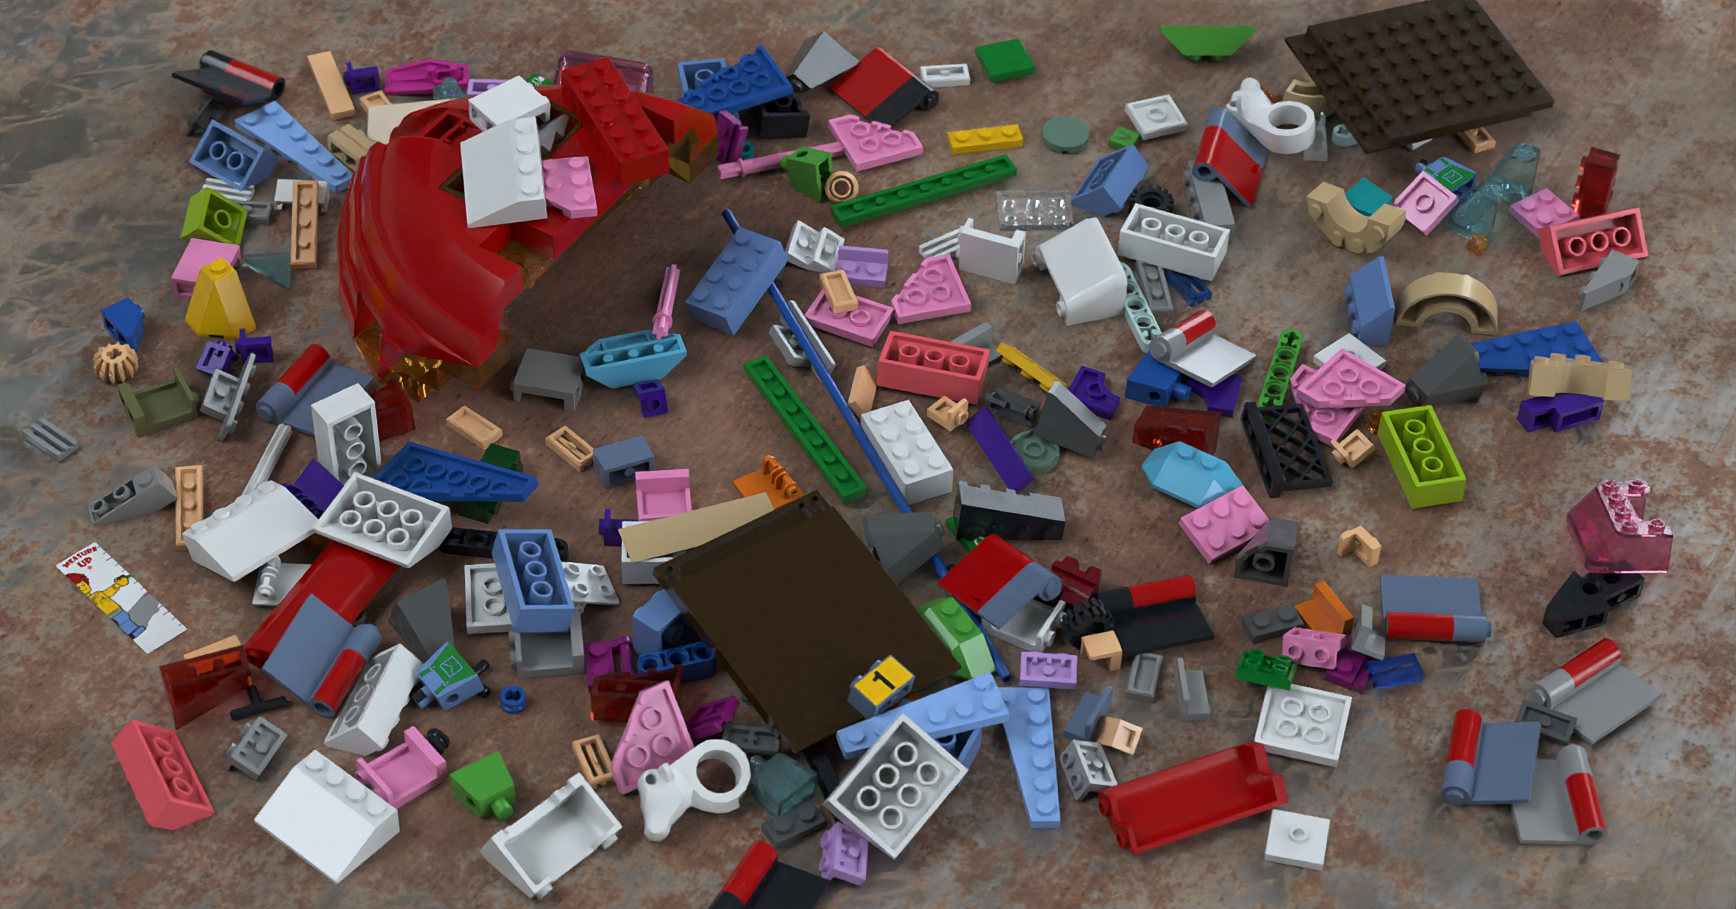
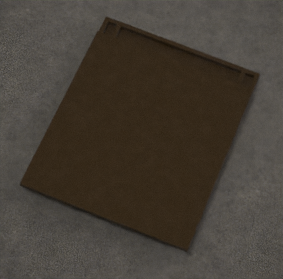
M1477 0L1420 1L1310 25L1307 27L1306 33L1286 37L1284 41L1365 154L1531 116L1532 112L1552 108L1555 101Z
M818 490L653 568V576L777 739L783 737L796 755L837 734V731L866 719L848 702L851 690L849 686L856 677L860 675L862 677L865 676L876 661H883L889 655H892L915 676L910 693L903 698L945 678L962 667L834 506L831 507Z

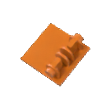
M770 455L762 459V469L732 481L743 497L766 492L774 510L805 495L784 467L779 464L774 456Z

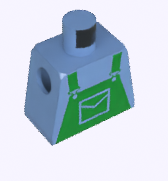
M1441 157L1432 164L1425 159H1421L1415 166L1416 172L1419 174L1422 171L1426 172L1454 193L1459 200L1474 190L1477 173L1447 157Z
M447 641L417 671L416 675L423 687L411 696L421 709L435 700L443 710H448L485 688L474 670Z

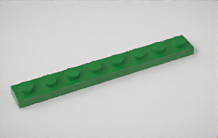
M1007 154L831 205L830 213L839 227L843 228L1017 176V168Z
M766 355L744 363L746 375L841 502L845 504L866 496L867 487L768 356Z

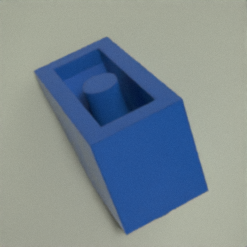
M127 297L102 309L101 312L105 330L117 342L119 341L121 345L129 344L130 348L137 352L145 330L143 324L145 314L140 305H135Z

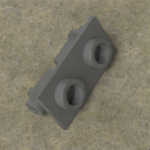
M212 94L209 99L204 98L198 108L199 113L196 114L194 112L187 122V125L190 127L186 136L194 132L198 138H202L211 120L213 119L218 122L226 113L225 103L214 100L215 94Z
M995 386L992 387L991 393H987L984 398V403H987L986 407L991 413L1030 427L1034 425L1041 402Z

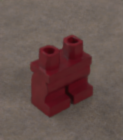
M1069 555L1062 562L1055 560L1049 571L1058 576L1062 581L1060 594L1052 600V603L1044 601L1037 595L1033 599L1054 608L1062 600L1066 602L1065 613H1067L1066 611L1069 606L1075 608L1074 604L1078 603L1081 605L1082 600L1086 599L1089 602L1090 598H1094V594L1099 592L1102 571L1094 566L1089 567L1086 572L1079 570L1078 560Z

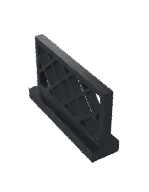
M1255 401L1245 402L1240 420L1269 498H1280L1282 491L1332 487L1333 480L1303 403L1257 407ZM1298 413L1300 419L1296 422L1286 417V415ZM1269 415L1275 418L1276 421L1271 424L1263 420L1262 416ZM1282 422L1291 427L1292 430L1287 433L1277 426ZM1296 431H1299L1307 436V440L1304 442L1293 435ZM1271 433H1274L1284 440L1279 444L1270 439L1269 436ZM1289 441L1300 447V449L1294 452L1286 448L1285 445ZM1305 450L1313 454L1315 459L1310 461L1301 456V454ZM1279 452L1291 458L1288 464L1277 458ZM1297 461L1308 468L1305 472H1302L1292 466L1294 462ZM1313 470L1321 474L1323 479H1315L1308 474ZM1288 472L1299 479L1298 481L1287 482L1284 475Z

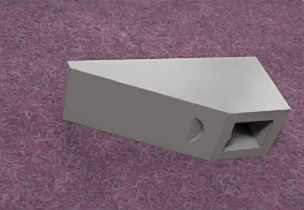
M1612 250L1607 258L1603 257L1598 265L1597 272L1593 271L1591 273L1587 286L1583 285L1578 293L1577 299L1580 300L1578 311L1582 312L1625 294L1636 278L1640 261L1615 250Z
M153 464L89 504L88 510L92 525L100 526L156 513L178 498L173 481Z

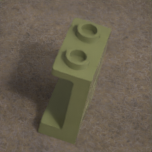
M178 367L173 368V379L132 392L128 382L117 385L120 403L137 437L198 418L197 407L200 406L198 395L195 391L191 392L188 376L186 374L182 375Z

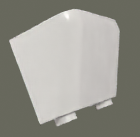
M1096 217L1085 219L1036 247L1035 252L1032 253L1034 266H1038L1041 271L1048 269L1060 293V301L1056 303L1057 313L1059 317H1063L1067 326L1124 315L1127 292L1126 275Z
M578 772L567 781L566 786L564 785L559 790H556L548 799L513 825L500 830L492 836L479 852L488 863L530 899L534 896L541 899L553 889L550 884L600 846L605 850L618 840L615 834L622 828V825Z

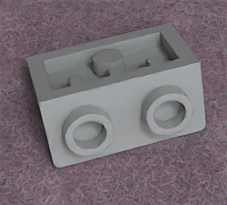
M258 716L254 724L247 722L238 735L242 738L239 745L233 742L224 757L228 761L223 768L228 771L230 766L233 765L254 780H257L288 734L261 716Z
M1072 740L1060 756L1061 765L1076 801H1082L1089 791L1098 792L1118 785L1101 743Z

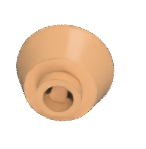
M846 171L833 173L829 176L825 185L828 198L836 204L855 199L859 190L857 179Z

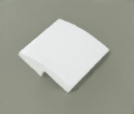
M798 220L793 225L785 254L788 262L804 269L822 274L833 272L837 267L838 248L843 246L845 239L825 227L818 232Z

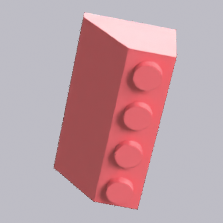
M1639 208L1626 209L1537 229L1542 253L1557 276L1596 268L1603 257L1607 258L1612 250L1634 259L1649 256Z
M890 331L878 360L877 386L937 398L946 396L950 400L961 401L965 398L969 401L968 403L977 405L984 386L990 349Z
M131 719L111 742V745L116 753L117 760L126 774V779L136 795L135 798L145 814L147 823L155 828L175 830L212 816L214 810L176 732Z

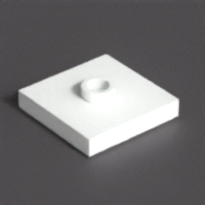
M1170 95L1125 104V111L1143 140L1187 131L1188 123Z
M1350 333L1313 357V362L1321 368L1339 350L1344 349L1379 370L1383 369L1386 364L1385 359Z
M1273 809L1264 860L1322 871L1330 819Z

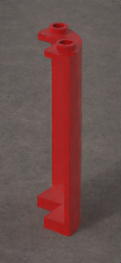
M332 540L240 650L245 654L251 665L261 669L311 593L348 623L352 624L398 566L393 562Z
M1252 740L1098 791L1100 797L1098 808L1101 815L1107 817L1116 835L1119 847L1121 849L1125 848L1133 855L1289 803L1283 776L1270 771L1264 744Z

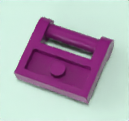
M620 636L616 640L583 643L588 693L631 689L638 685V676L634 672L631 653L633 641L630 636ZM620 653L623 669L621 676H615L612 654Z

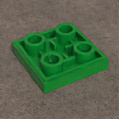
M1019 38L975 47V55L990 82H1001L1005 79L1024 77L1035 73V65Z
M1258 649L1243 651L1235 671V679L1290 690L1298 663L1285 655H1276L1275 657L1264 655L1265 653Z

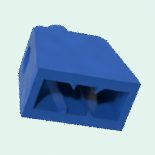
M1149 350L1127 378L1125 398L1165 408L1173 397L1186 402L1190 396L1191 387L1181 383L1182 372L1157 361L1150 354Z

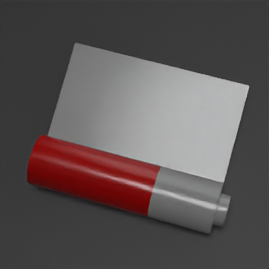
M1205 310L1196 312L1156 336L1149 343L1150 354L1157 361L1210 387H1214L1254 361L1257 356L1215 335V318L1210 312Z
M1609 638L1600 640L1531 687V698L1534 703L1578 718L1574 732L1591 745L1659 700L1662 694L1620 664V650Z
M1567 745L1558 753L1556 759H1536L1530 802L1510 804L1519 842L1525 844L1593 845L1604 841L1608 836V831L1585 749L1577 745Z

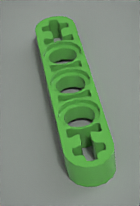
M1286 329L1281 332L1257 407H1266L1268 404L1273 406L1284 404L1290 379L1293 376L1302 347L1303 336L1299 331ZM1289 341H1293L1291 347L1287 346ZM1288 356L1291 358V360L1284 361L1281 360L1279 357ZM1283 373L1286 377L1278 378L1274 374ZM1269 390H1277V391H1279L1281 394H1279V395H1272V394H1270L1268 391H1269ZM1269 415L1262 416L1263 420L1269 423L1276 421L1275 418Z

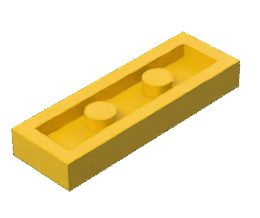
M1018 124L948 132L947 137L952 155L1023 147V138Z
M1001 342L996 349L998 353L1003 355V362L1014 368L1016 365L1022 369L1020 373L1032 381L1034 379L1040 381L1039 387L1048 392L1055 381L1060 382L1066 388L1069 386L1015 347Z

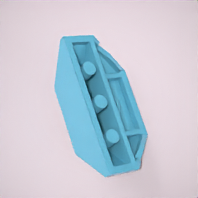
M648 329L598 339L586 351L580 353V360L586 376L614 389L655 379H663L687 356V351L680 334L673 333L671 335L668 333L667 337L662 336L661 340H657V335L652 334V330Z
M1180 441L1154 449L1141 467L1152 488L1196 508H1200L1243 485L1227 462Z

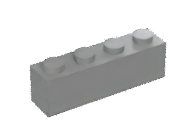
M1195 160L1187 161V168L1182 173L1183 185L1188 187L1187 199L1189 202L1192 201L1193 218H1197V221L1229 229L1228 243L1233 242L1235 221L1223 182L1218 177L1210 181L1198 180L1192 174Z

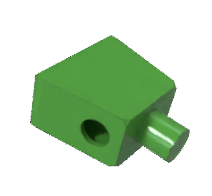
M800 147L791 155H784L782 157L780 167L788 171L789 183L792 188L819 203L828 197L825 185L829 176L833 174L830 152Z
M498 751L450 774L452 794L476 817L484 819L495 813L499 820L504 821L512 816L514 810L511 805L516 801L515 786Z

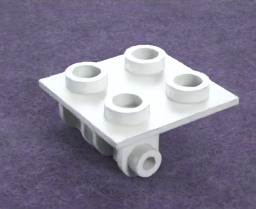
M278 555L261 565L252 605L277 606L312 564L281 563Z
M561 562L575 607L574 614H582L587 603L620 605L604 565Z

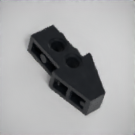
M1625 558L1609 562L1603 568L1593 573L1589 572L1583 577L1574 571L1546 606L1542 624L1555 638L1601 627L1606 624L1610 611L1640 597L1645 578Z

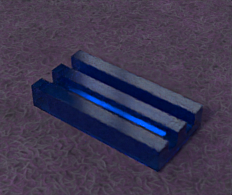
M1171 269L1163 271L1166 281L1190 307L1195 306V302L1202 303L1204 298L1207 300L1212 298V292L1198 277L1182 273L1186 277L1184 279L1177 271ZM1191 284H1192L1200 293H1198V292L1191 286Z
M1415 653L1383 658V660L1366 661L1363 666L1365 671H1369V680L1374 681L1372 684L1374 690L1420 682L1425 678ZM1410 663H1412L1411 666H1405V667L1398 666V665H1404V664H1410ZM1392 667V668L1389 669V670H1383V671H1377V670H1376V669H1381V668Z

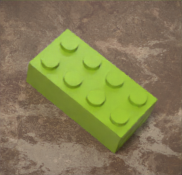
M1432 405L1382 412L1378 436L1411 508L1462 501L1467 479Z

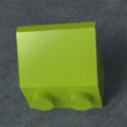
M207 187L190 197L181 239L188 243L191 238L240 246L248 210Z

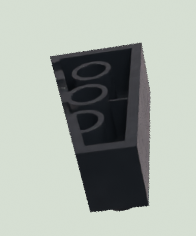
M791 94L751 107L760 139L807 137L811 115L807 110H803L801 107L802 102L798 96L794 97Z
M958 480L953 511L956 541H961V538L973 541L978 537H987L991 534H996L1004 540H1062L1066 522L1062 498L1030 492L1025 496L1016 493L1013 489L1005 488L1004 492L991 490L989 485L980 484L979 487L968 486V482Z

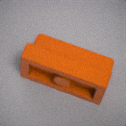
M1325 581L1314 585L1312 599L1295 605L1296 611L1308 629L1345 634L1347 636L1351 635L1354 616Z

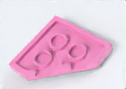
M851 114L828 120V128L837 142L842 143L844 153L856 172L923 154V146L914 132L904 130L902 133L891 130L890 125L872 121L871 124L859 121L858 116Z
M588 156L542 160L546 206H555L561 209L563 215L569 218L597 216V205Z
M950 254L925 258L917 273L911 275L904 284L900 294H896L891 300V307L894 308V316L897 323L904 324L970 312L971 302Z
M1341 349L1297 388L1296 397L1317 409L1390 406L1404 393L1406 385L1348 351Z
M1302 364L1291 377L1289 387L1296 403H1303L1316 439L1332 446L1330 441L1335 439L1339 443L1365 407L1317 409L1296 397L1297 388L1317 371Z
M663 681L639 692L610 765V770L620 794H626L637 789L638 779L646 770L658 769L666 762L670 766L694 748L669 681Z

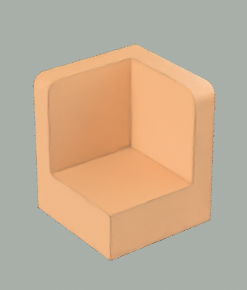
M1114 630L1082 637L1080 650L1082 658L1089 657L1090 660L1104 658L1109 671L1120 669L1122 649Z
M1102 715L1093 742L1134 755L1142 728L1121 719Z

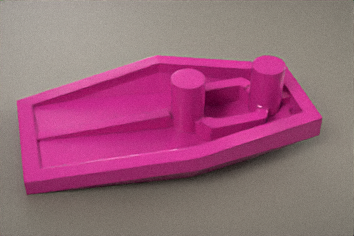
M428 59L387 69L384 93L385 95L430 96L466 89L469 82V65Z

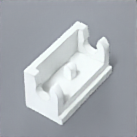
M1321 112L1319 120H1315V138L1312 144L1303 150V160H1328L1326 116L1324 112Z
M278 179L274 199L277 210H282L284 204H292L293 181L312 180ZM318 181V205L321 207V212H327L330 199L327 181Z

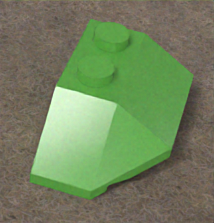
M1159 25V31L1184 56H1188L1187 59L1201 60L1202 56H1211L1213 60H1224L1225 56H1231L1255 33V27L1252 25Z
M953 597L935 598L915 607L962 666L960 670L950 674V676L968 681L986 673L996 674L995 665L983 633Z

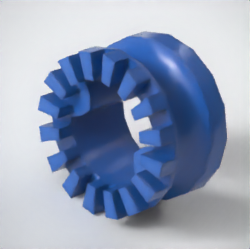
M509 686L502 690L500 694L501 708L505 712L507 711L509 714L510 712L512 714L517 712L518 714L519 711H523V708L525 709L526 694L521 687ZM511 697L514 698V699H515V698H519V700H518V701H515V700L511 699Z

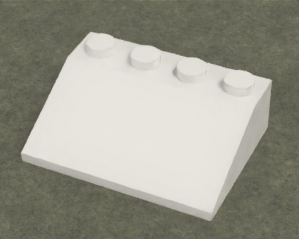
M535 116L507 120L460 143L468 228L547 218L540 141Z
M354 472L312 529L314 533L400 566L410 568L440 546L452 529L449 507Z
M270 480L261 483L257 489L249 494L239 496L235 502L227 507L217 509L207 519L192 524L190 529L183 532L182 535L193 561L235 582L314 534L312 528L318 522V519L287 488Z
M901 713L895 717L822 805L845 825L895 859L968 772V769L904 713Z
M316 750L293 767L254 819L255 824L336 885L400 832L397 809Z

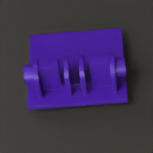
M312 458L294 485L282 484L318 520L344 487L315 458Z

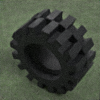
M1143 185L1140 187V190L1136 188L1134 193H1131L1128 212L1130 214L1134 205L1140 204L1156 207L1154 209L1173 214V195L1171 193L1168 194L1167 189L1161 191L1160 186H1157L1155 189L1153 185H1149L1148 188Z
M1090 598L1089 602L1086 599L1082 600L1081 605L1078 603L1074 604L1075 608L1073 610L1069 608L1066 611L1068 615H1063L1061 618L1063 621L1060 622L1061 629L1068 641L1077 649H1081L1083 636L1108 632L1114 628L1113 623H1115L1105 604L1100 599L1095 600V598Z

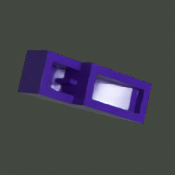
M1573 394L1535 397L1521 401L1517 420L1527 433L1548 426L1556 433L1600 419L1604 400L1602 397Z

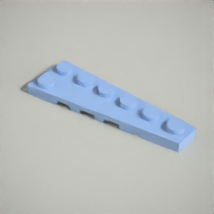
M276 101L235 119V127L255 141H262L267 149L277 151L285 161L294 162L298 165L299 170L310 175L314 180L327 181L328 188L334 193L349 187L353 173Z
M990 672L837 731V741L845 760L863 756L895 717L901 713H904L932 739L1007 722L1009 721V712Z
M998 687L1009 712V721L1002 723L1004 737L1009 746L1011 762L1015 767L1016 779L1022 792V800L1030 828H1060L1049 688Z

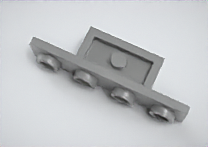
M788 300L787 305L831 375L836 363L795 301ZM781 314L779 320L783 326L772 325L769 331L775 345L779 348L790 366L811 367L820 383H823Z
M253 353L249 355L243 365L239 378L216 368L210 379L199 411L223 421L218 436L220 441L224 440L227 433L232 435L238 423V420H235L234 417L235 415L239 416L243 408L244 402L241 401V397L245 398L251 385L247 380H251L257 368V365L253 364L256 357Z

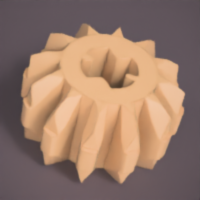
M119 341L115 345L107 343L106 348L99 347L98 353L94 354L93 359L97 377H100L103 382L111 381L113 385L117 381L124 383L126 378L133 379V374L138 372L137 353L134 349L130 348L129 344L121 345Z

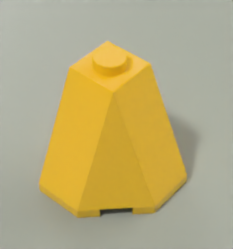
M221 257L200 268L185 317V323L198 337L209 338L210 335L224 336L225 340H235L240 338V329H245V333L248 334L256 330V325L236 270Z

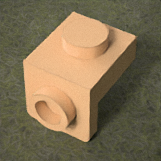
M943 396L927 409V417L951 432L967 420L969 401L963 398L958 403H955L946 396Z
M1358 429L1340 443L1335 439L1330 441L1334 449L1331 452L1333 457L1341 465L1345 462L1351 470L1376 450L1374 445Z
M1360 525L1352 530L1345 531L1339 537L1337 554L1341 557L1353 551L1370 568L1378 564L1381 545L1375 537H1372Z

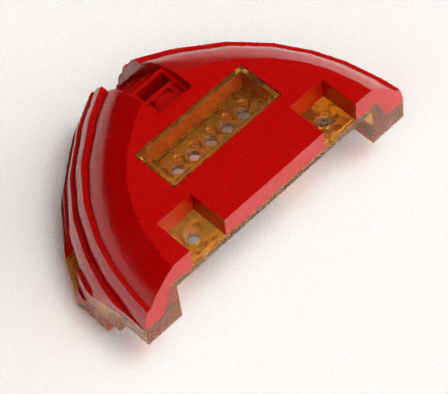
M561 84L533 86L537 92L549 100L551 105L550 120L564 114L569 116L564 136L553 141L551 151L541 155V160L588 156L597 205V216L569 218L563 215L561 209L555 206H546L547 218L468 228L460 143L483 132L470 120L468 100L477 95L449 100L409 113L402 119L399 126L393 128L387 145L379 141L369 148L366 157L362 156L358 161L356 172L351 177L348 192L345 195L337 233L338 297L354 345L378 383L418 403L434 389L439 391L453 377L479 390L511 359L508 312L625 199L631 200L644 186L650 187L661 177L658 176L621 187L563 97ZM630 89L669 149L668 174L691 183L718 157V130L714 115L675 100ZM536 116L537 126L545 123ZM380 324L382 330L380 331L378 329H375L374 327Z

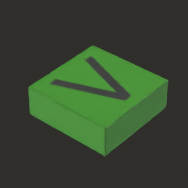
M1118 126L1110 137L1108 146L1117 150L1131 144L1136 146L1140 140V133Z

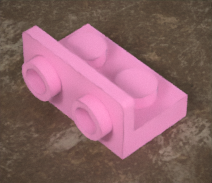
M1294 627L1283 635L1282 655L1290 657L1292 661L1300 665L1334 669L1337 665V652L1346 646L1347 635Z

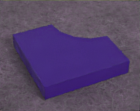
M1081 366L1068 390L1096 416L1111 421L1120 405L1121 397L1112 394L1106 388L1104 382L1106 373Z
M1232 374L1214 387H1210L1189 376L1187 386L1191 387V392L1203 398L1207 405V413L1233 418L1242 376Z

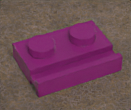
M727 110L720 111L716 122L718 134L712 139L709 153L722 164L736 162L737 159L741 158L748 132V127H743L741 125L742 122Z
M1347 636L1346 646L1337 652V665L1334 669L1327 670L1325 680L1349 690L1354 688L1359 690V694H1363L1380 659L1352 650V638Z
M734 695L696 708L685 724L692 741L722 732L723 728L721 725L725 726L726 723H730L734 719V712L740 705V702Z

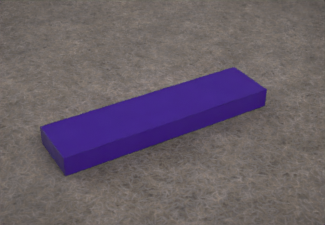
M985 405L965 422L1008 489H1013L1016 493H1019L1035 480V477L991 411Z

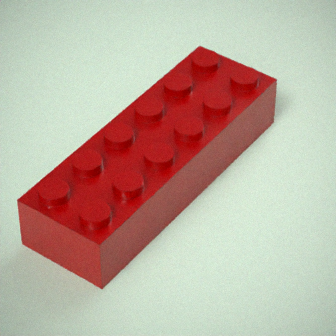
M608 57L561 70L563 97L621 187L669 173L668 147Z

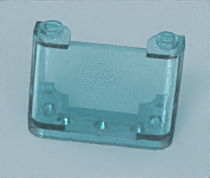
M1521 143L1515 145L1480 178L1450 214L1448 222L1450 230L1488 247L1494 239L1493 227L1500 201L1504 199L1510 202L1512 197L1516 195H1522V199L1532 194L1541 149L1528 143Z

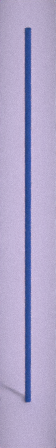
M726 209L722 212V216L732 233L735 234L740 225L731 210ZM773 281L767 289L768 293L901 513H913ZM936 553L929 559L940 579H942L949 571L939 554ZM955 599L983 633L996 672L1002 682L1010 681L1012 679L1011 673L974 612Z

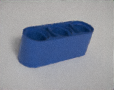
M704 642L642 655L637 661L638 684L643 689L650 688L663 681H669L670 686L708 679L717 672V659Z

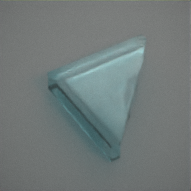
M290 252L243 255V262L246 266L282 288L291 290Z

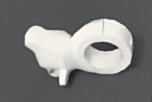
M1246 78L1243 80L1240 89L1233 93L1231 101L1226 105V110L1263 146L1272 152L1281 154L1298 153L1307 149L1315 138L1314 112L1310 107L1293 101L1272 104L1260 89V83L1256 79ZM1282 124H1294L1300 126L1298 128L1289 130L1276 128L1277 126Z
M711 739L694 747L670 766L666 762L658 769H650L642 773L638 779L637 788L640 793V808L645 819V837L653 842L663 841L669 835L672 824L691 806L702 811L717 814L728 813L739 808V799L745 793L751 777L746 754L736 744L726 740ZM707 759H718L725 762L732 768L735 774V788L726 793H714L707 790L701 785L697 777L696 766Z

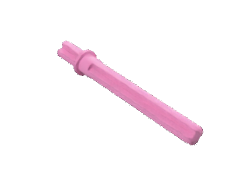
M841 142L808 147L830 152L831 158L842 156L844 153ZM796 150L747 160L739 158L736 162L717 165V173L721 180L736 176L743 178L746 174L781 168L780 161L784 155H791Z
M675 264L665 269L657 312L652 318V334L657 335V340H661L662 336L667 337L668 330L673 323L671 315L680 276V270L676 269L677 265Z

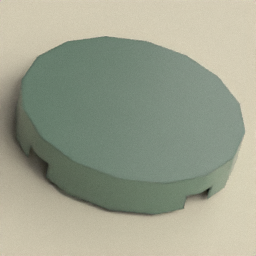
M1068 116L1056 117L1047 121L1042 129L1043 143L1047 148L1057 153L1068 151V154L1082 151L1089 142V128L1083 121Z
M1024 431L1012 437L1011 443L1032 474L1048 472L1057 465L1059 461V445L1035 436L1034 431Z

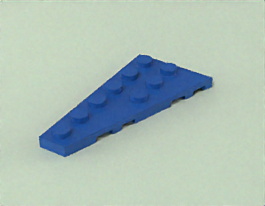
M761 44L756 48V52L750 56L745 54L740 57V62L734 66H726L700 82V87L694 91L689 89L684 92V97L679 99L678 102L698 108L718 118L720 111L727 110L730 113H734L793 94V86Z
M1577 321L1470 343L1479 353L1481 360L1477 363L1480 371L1494 372L1495 376H1504L1505 373H1518V377H1529L1531 360L1535 356L1550 358L1551 353L1564 354L1566 358L1575 359V355H1586L1591 357L1590 361L1604 363Z
M409 441L373 478L428 500L524 502L539 485L535 476Z

